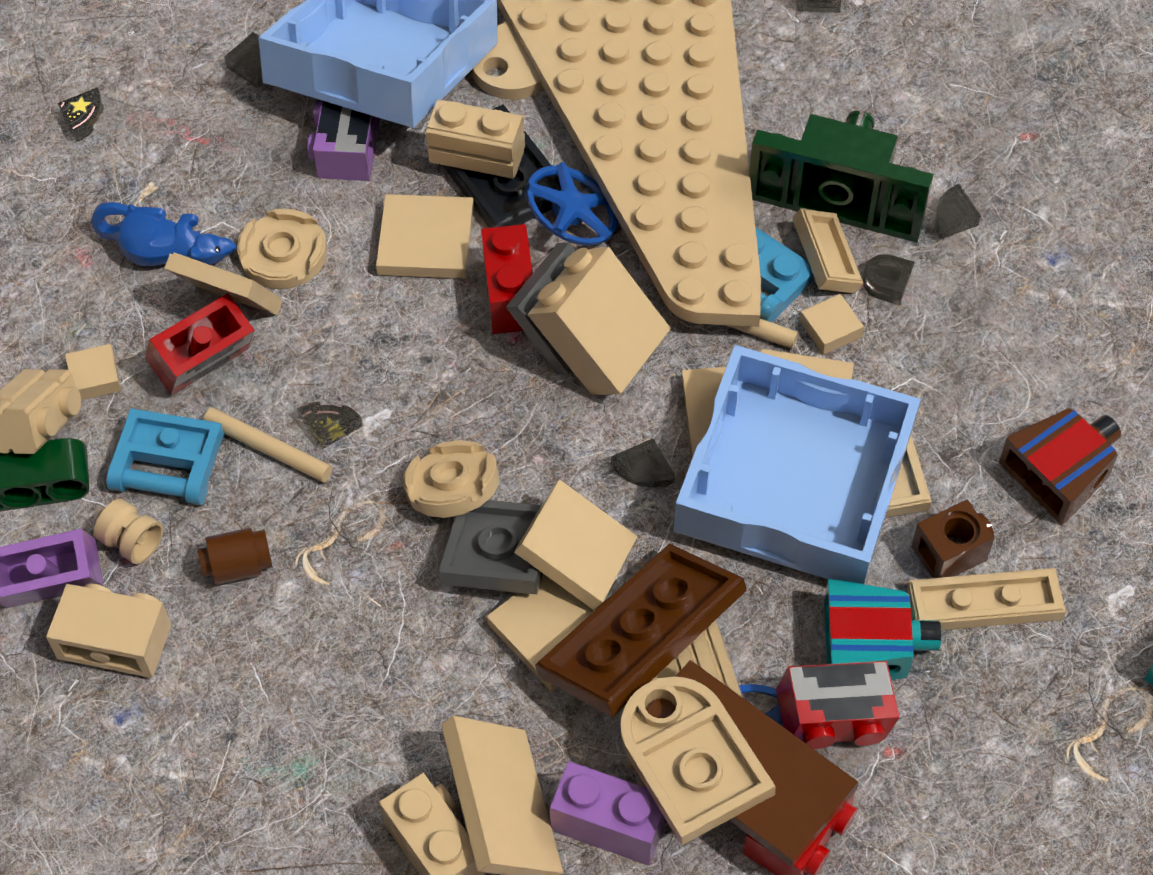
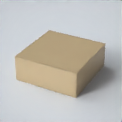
M841 294L801 311L800 323L823 355L863 337V324Z
M111 344L65 354L68 370L73 374L75 387L80 392L81 400L122 391L116 357Z

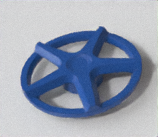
M561 162L557 166L543 167L530 177L526 187L528 205L536 219L555 236L570 243L590 246L607 241L616 231L618 219L597 182L588 175L569 168L566 163ZM558 175L561 191L536 183L546 176ZM572 178L585 184L595 193L583 194L579 192ZM534 196L553 202L552 210L557 217L554 225L539 211L534 201ZM605 205L609 216L608 228L590 210L591 208ZM584 221L598 234V237L580 238L567 234L565 231L570 225H579Z

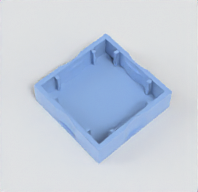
M306 0L288 11L258 37L263 83L414 128L435 107L436 101L438 99L442 100L498 44L497 0Z
M735 345L714 399L711 424L707 433L696 447L676 501L673 532L822 578L864 584L921 399L854 379L826 376L799 363Z

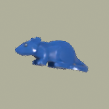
M108 202L98 205L91 219L93 229L101 238L116 241L123 255L129 261L140 266L165 264L170 253H177L211 265L221 261L237 249L236 244L226 237H219L208 233L200 234V231H194L192 227L197 226L199 221L198 216L194 214H182L178 223L165 219L166 211L161 208L136 207L132 204L128 206L121 203ZM108 215L125 216L123 221L116 225H110L104 219Z

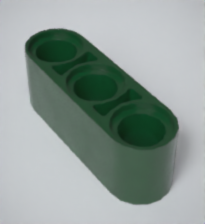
M60 438L48 440L35 454H15L13 450L9 453H0V512L81 499L89 492L87 446L78 439Z

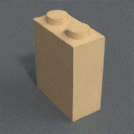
M609 247L580 248L565 260V268L556 280L547 284L539 292V301L527 315L591 395L621 394L671 328Z

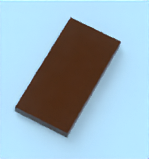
M669 543L535 664L538 676L613 717L626 705L630 697L639 688L651 682L747 591L744 578Z
M689 660L675 677L695 680L705 685L718 697L776 786L774 796L729 821L793 868L858 788V781L696 663ZM655 699L646 708L647 712L655 718L669 717L676 709L675 705L667 699Z

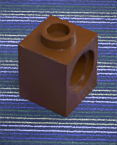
M967 499L917 523L911 547L932 578L954 577L987 561L995 537L987 517L982 513H977ZM947 537H958L965 543H954Z

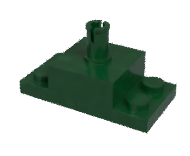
M860 111L850 112L846 122L810 114L801 140L757 129L752 141L749 168L752 200L796 212L801 208L836 213L840 223L918 243L934 174L920 171L914 167L893 164L898 135L874 130L875 122L871 115L864 112L861 124L858 126L856 123Z

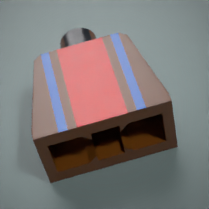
M1065 409L1006 438L999 464L1062 526L1109 477L1118 456L1116 449L1111 444L1121 438V430L1116 421L1108 415H1102L1089 424L1075 410Z

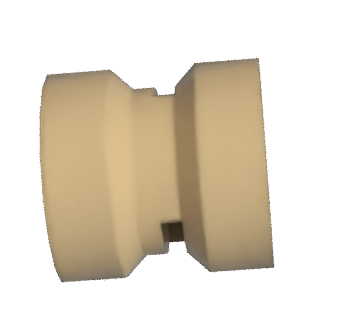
M119 498L108 504L101 512L94 526L93 535L96 540L110 548L116 546L119 548L122 557L137 565L146 561L155 552L162 539L164 527L162 523L149 515L140 516L134 505Z

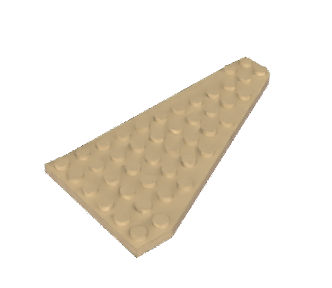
M497 0L498 8L505 20H509L541 79L543 88L668 309L679 318L695 324L759 327L761 275L731 0Z

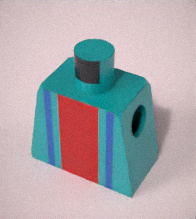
M828 579L824 598L826 664L887 661L891 680H896L908 676L914 650H940V621L911 620L910 595L907 592Z

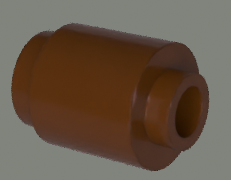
M252 527L208 536L205 537L207 547L197 549L203 577L213 576L215 585L262 575L261 570L273 568L265 529L252 532Z

